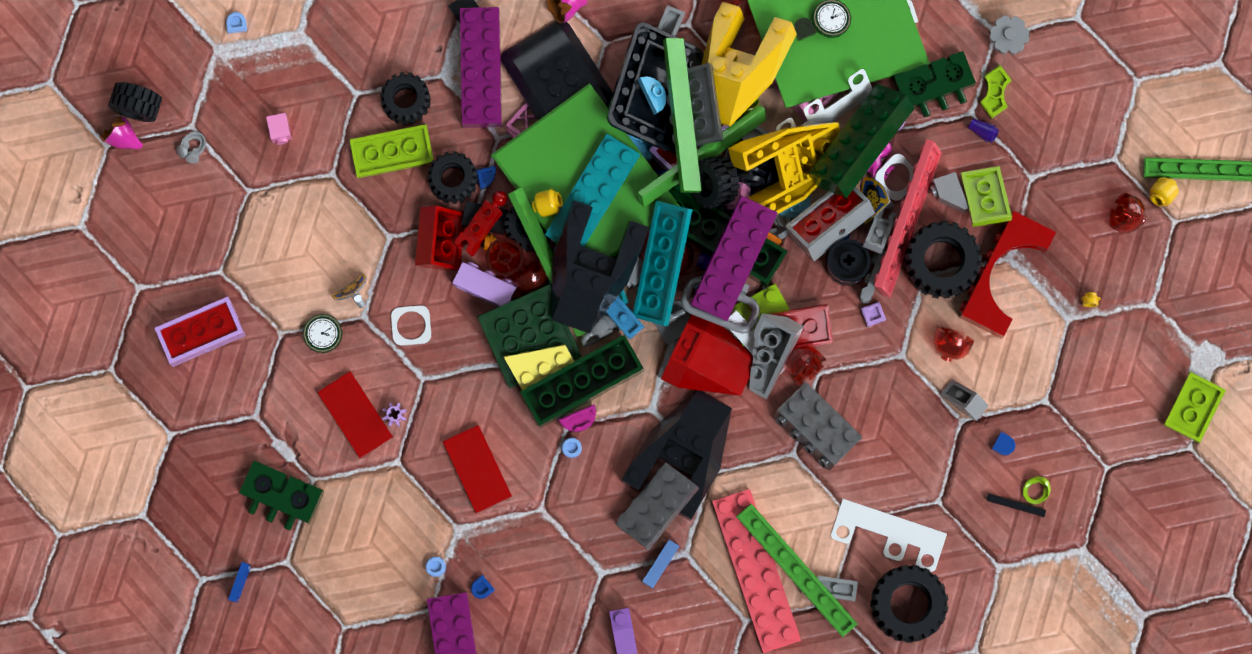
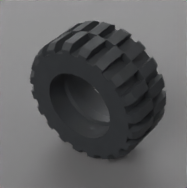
M935 221L928 226L920 228L911 238L904 256V267L908 272V279L913 281V286L916 289L922 290V294L926 296L927 294L933 295L932 298L938 299L943 297L947 299L953 295H960L973 283L979 273L982 256L979 254L981 250L979 244L976 245L975 243L976 238L974 235L970 236L967 233V228L963 227L962 229L955 222L948 224L947 221H941L940 223ZM938 242L947 243L959 252L961 265L954 275L946 278L938 277L927 269L924 263V256L926 250L932 244Z
M902 565L885 573L878 580L871 594V614L877 623V627L881 628L888 637L890 636L896 641H904L905 643L918 642L934 634L944 623L949 607L947 606L948 594L946 595L944 589L946 588L944 584H941L938 580L939 577L936 574L933 575L929 569L920 568L918 565ZM901 586H917L927 597V612L923 618L916 622H903L891 610V597L895 590Z

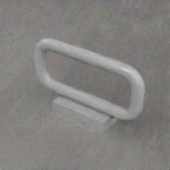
M692 278L687 282L681 297V304L686 312L737 333L744 334L753 330L760 308L756 300L746 295L750 285L744 284L737 299L752 308L748 323L745 326H741L691 306L689 303L691 292L694 286L699 284L701 278Z

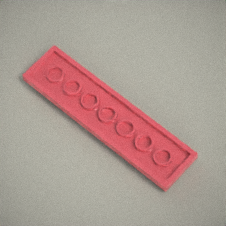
M926 139L925 145H922L920 148V159L914 165V175L912 181L908 182L906 198L901 202L899 218L897 217L894 221L893 235L887 241V252L883 254L880 262V271L876 273L874 278V286L883 296L889 298L892 296L905 259L907 246L915 231L942 154L932 140Z
M750 489L712 501L763 654L800 642L801 638L775 561L736 518L750 504L756 508Z

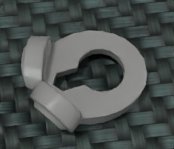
M199 132L187 134L183 138L181 145L176 148L178 156L181 159L185 158L188 163H197L199 156L206 147L204 135ZM192 139L198 140L200 146L188 152L187 150L190 147L189 141Z
M777 214L775 220L783 229L774 228L770 229L769 232L782 240L788 234L785 226L791 220L790 217L784 218Z

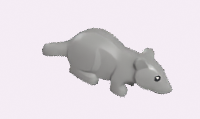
M605 313L591 332L585 333L581 339V344L584 347L612 335L614 329H617V331H621V329Z

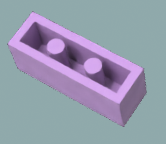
M462 262L452 283L454 287L496 307L512 301L517 291L514 282L505 278L502 281L496 278L497 275L489 270L483 272L478 269V265L472 262H468V264Z

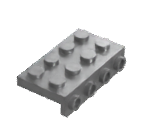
M707 63L687 68L696 147L723 141L712 64ZM666 71V72H665L666 77H664V84H665L666 88L668 89L667 103H668V106H669L670 109H671L670 96H669V88H668V79H667V71ZM671 113L669 119H670L671 125L673 126L672 113ZM673 134V135H672V139H673V143L675 144V139H674V134Z
M807 382L773 414L776 423L784 427L789 432V435L794 440L799 441L803 445L804 450L808 454L813 455L818 460L819 465L827 470H831L862 439V436Z
M665 463L657 470L653 479L644 486L639 496L632 500L629 508L619 516L615 524L620 530L649 550L698 491L699 487Z

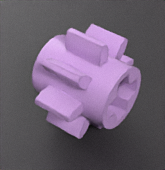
M389 403L390 408L388 410L383 409L387 413L383 420L389 419L390 427L393 423L400 427L399 422L401 420L406 421L403 414L407 411L406 409L400 410V403L397 406ZM394 410L397 413L400 412V414L397 415V419L390 417L392 415V411Z

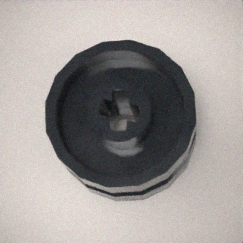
M845 239L837 242L832 246L826 258L828 276L835 283L842 286L858 284L864 279L870 268L871 258L869 251L863 247L862 243L856 240ZM845 261H850V262H851V266H847V263H844V262H845Z

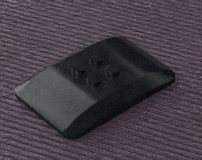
M555 21L502 53L501 62L537 121L589 83L609 109L613 92L568 22L560 24Z
M643 22L635 27L610 101L607 121L612 127L661 150L671 152L676 148L672 139L674 131L669 119L671 109L668 106L667 97L664 108L654 115L637 79L646 76L656 79L664 87L666 96H668V89L664 84L666 62L663 40L665 38L677 37ZM684 41L687 68L702 65L704 55L702 50Z

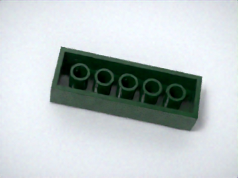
M878 83L809 172L818 187L847 199L915 109L906 94Z
M624 334L520 391V394L539 429L643 373L644 368Z

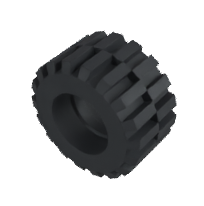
M401 72L400 76L392 75L393 79L385 81L386 85L382 86V93H380L383 110L390 120L393 119L397 124L399 122H402L403 125H407V122H411V125L415 124V120H422V116H426L428 113L427 109L430 108L431 99L428 87L419 76H413L412 73L408 72V75H405L404 72ZM404 89L414 91L417 95L414 105L409 108H400L395 105L394 98L399 91Z
M117 82L114 85L108 107L114 112L134 120L155 122L162 97L148 88L127 82Z
M453 151V154L444 152L445 155L441 156L440 154L437 156L436 161L433 160L431 162L432 166L429 167V174L427 175L432 193L440 201L442 199L445 203L452 202L457 204V201L462 203L466 197L469 199L472 196L471 193L476 190L478 179L475 165L463 153L459 155L456 151ZM458 168L464 173V180L459 186L451 188L442 183L441 176L447 169Z
M720 155L699 160L702 191L692 193L696 203L710 209L734 201L736 199L735 196H738V189H740V184L738 183L739 176H737V169L733 167L734 164L729 162L728 158Z

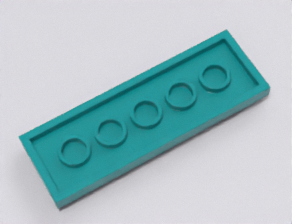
M606 134L545 236L558 243L571 203L575 200L593 207L580 246L584 247L641 154Z
M656 201L633 314L638 319L662 326H669L693 209Z

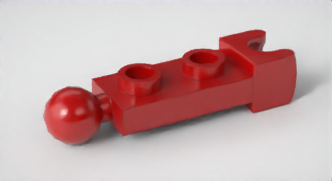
M496 191L492 196V204L485 200L466 229L455 240L454 244L458 249H462L468 244L466 248L467 253L471 257L476 254L481 247L480 244L503 213L498 207L507 203L508 199L505 192Z

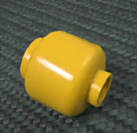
M1164 177L1159 178L1149 191L1151 201L1159 207L1169 206L1179 193L1177 183L1171 178Z
M553 189L536 193L534 201H532L534 212H538L542 217L559 213L563 206L560 193Z

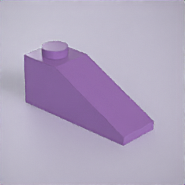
M629 608L609 611L617 654H637Z

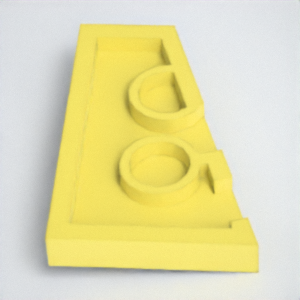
M565 344L503 356L522 390L575 362Z

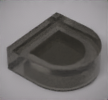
M800 18L794 24L798 41L817 33L813 23L807 18Z

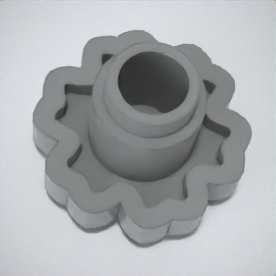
M1005 15L997 19L995 26L990 29L989 40L995 43L994 49L1002 55L1007 52L1011 55L1022 52L1024 45L1029 41V30L1024 28L1025 22L1017 16L1010 19Z

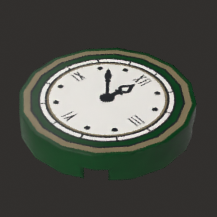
M824 0L813 11V27L820 35L827 36V38L840 37L846 33L851 24L850 10L839 0Z
M328 314L315 315L304 326V341L316 353H329L335 350L342 341L343 331L340 323L336 318Z

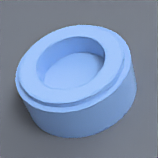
M568 438L563 442L562 452L566 457L575 458L580 455L582 446L579 440Z
M432 557L426 562V571L430 576L439 577L444 574L446 564L443 559Z

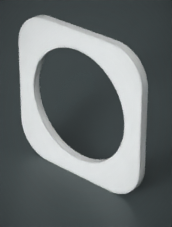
M894 154L876 172L875 180L885 187L888 196L892 200L898 201L907 194V186L901 191L890 190L884 182L885 171L890 165L901 163L908 168L910 173L909 181H912L914 167L903 155Z
M425 306L399 307L393 310L391 314L393 340L397 345L425 344L431 339L430 313ZM411 311L419 313L424 318L426 324L424 333L419 338L413 340L403 338L397 330V322L400 316Z

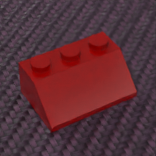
M440 206L420 207L415 258L416 266L428 269L459 271L462 249H458L454 243L460 233L464 231V226H461L463 212Z

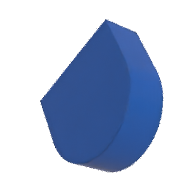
M1001 432L991 450L1003 456L1010 455L1015 450V441L1009 435Z
M483 575L476 579L471 586L472 594L478 599L487 598L495 591Z

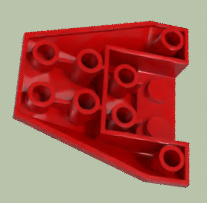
M691 315L668 361L661 380L681 389L741 396L750 378L753 355L724 327Z

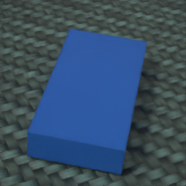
M244 562L241 563L228 600L235 603L239 602L251 565Z

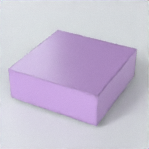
M880 302L861 308L867 327L886 321Z

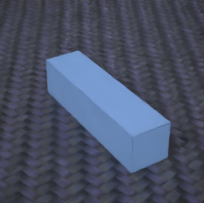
M668 540L642 583L652 589L654 588L677 552L679 545Z

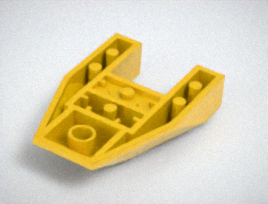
M722 2L713 20L702 64H712L720 121L722 125L731 127L773 83L797 33L792 22L774 17L756 55L732 49L730 47L745 18L739 6Z
M839 122L785 128L743 140L728 148L733 166L745 171L774 157L779 181L748 197V199L778 212V214L805 200L818 187L809 172L840 133Z

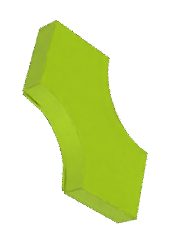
M1001 65L984 76L987 83V95L980 102V105L990 119H993L1008 107L1004 100V91L1012 80Z

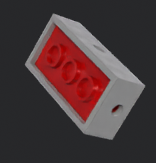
M856 187L847 199L829 191L785 227L791 239L815 261L875 214L870 200Z

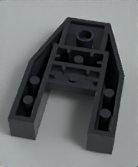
M574 200L571 203L552 258L551 320L590 333L628 284L649 227L628 221L615 258L582 247L580 243L593 207Z
M694 391L650 431L622 478V483L639 492L658 458L692 477L690 481L697 485L699 489L678 515L691 522L720 471L732 408L702 391Z

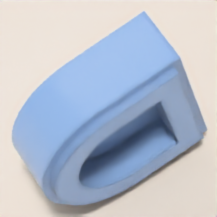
M233 12L227 17L228 34L247 31V23L243 14Z

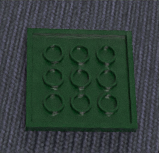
M550 284L477 316L509 389L519 384L503 356L565 344L573 360L582 357L569 326L551 320L552 287Z

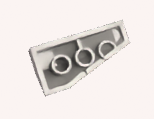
M761 314L754 330L755 341L752 350L753 364L750 373V391L765 399L768 398L804 327L803 325L788 317Z

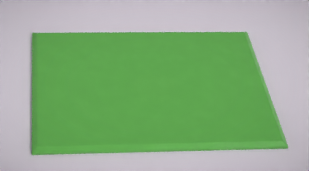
M747 0L762 41L774 17L792 22L797 33L775 77L786 108L851 89L848 79L861 69L866 71L871 83L925 64L930 65L907 0H839L850 10L851 24L846 33L837 38H827V36L820 35L813 27V11L824 0ZM856 75L853 79V84H860L863 80V75Z
M589 83L495 151L491 156L516 190L521 187L523 188L532 207L535 194L549 189L559 192L564 204L606 134L639 154L641 152L627 133L612 127L608 123V107ZM642 154L584 246L585 248L614 257L617 255L628 221L649 227L648 231H650L656 201L680 206L669 190L645 208L640 204L638 192L658 178V175ZM538 212L535 213L538 221L547 232L557 214L542 217Z

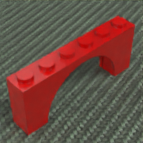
M1015 211L1011 214L1012 221L1003 222L1002 225L1005 228L1002 233L998 232L994 240L997 244L994 250H989L985 258L988 262L985 267L981 266L976 276L979 278L977 284H972L967 293L971 295L968 302L963 301L959 312L962 313L961 319L1000 339H1003L1013 319L997 306L991 294L990 274L995 262L1004 254L1016 249L1031 248L1046 252L1056 234L1055 231Z

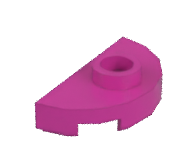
M595 404L563 417L558 421L568 431H585L595 420Z

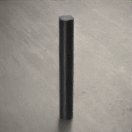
M989 493L987 495L986 501L1041 517L1045 516V509Z

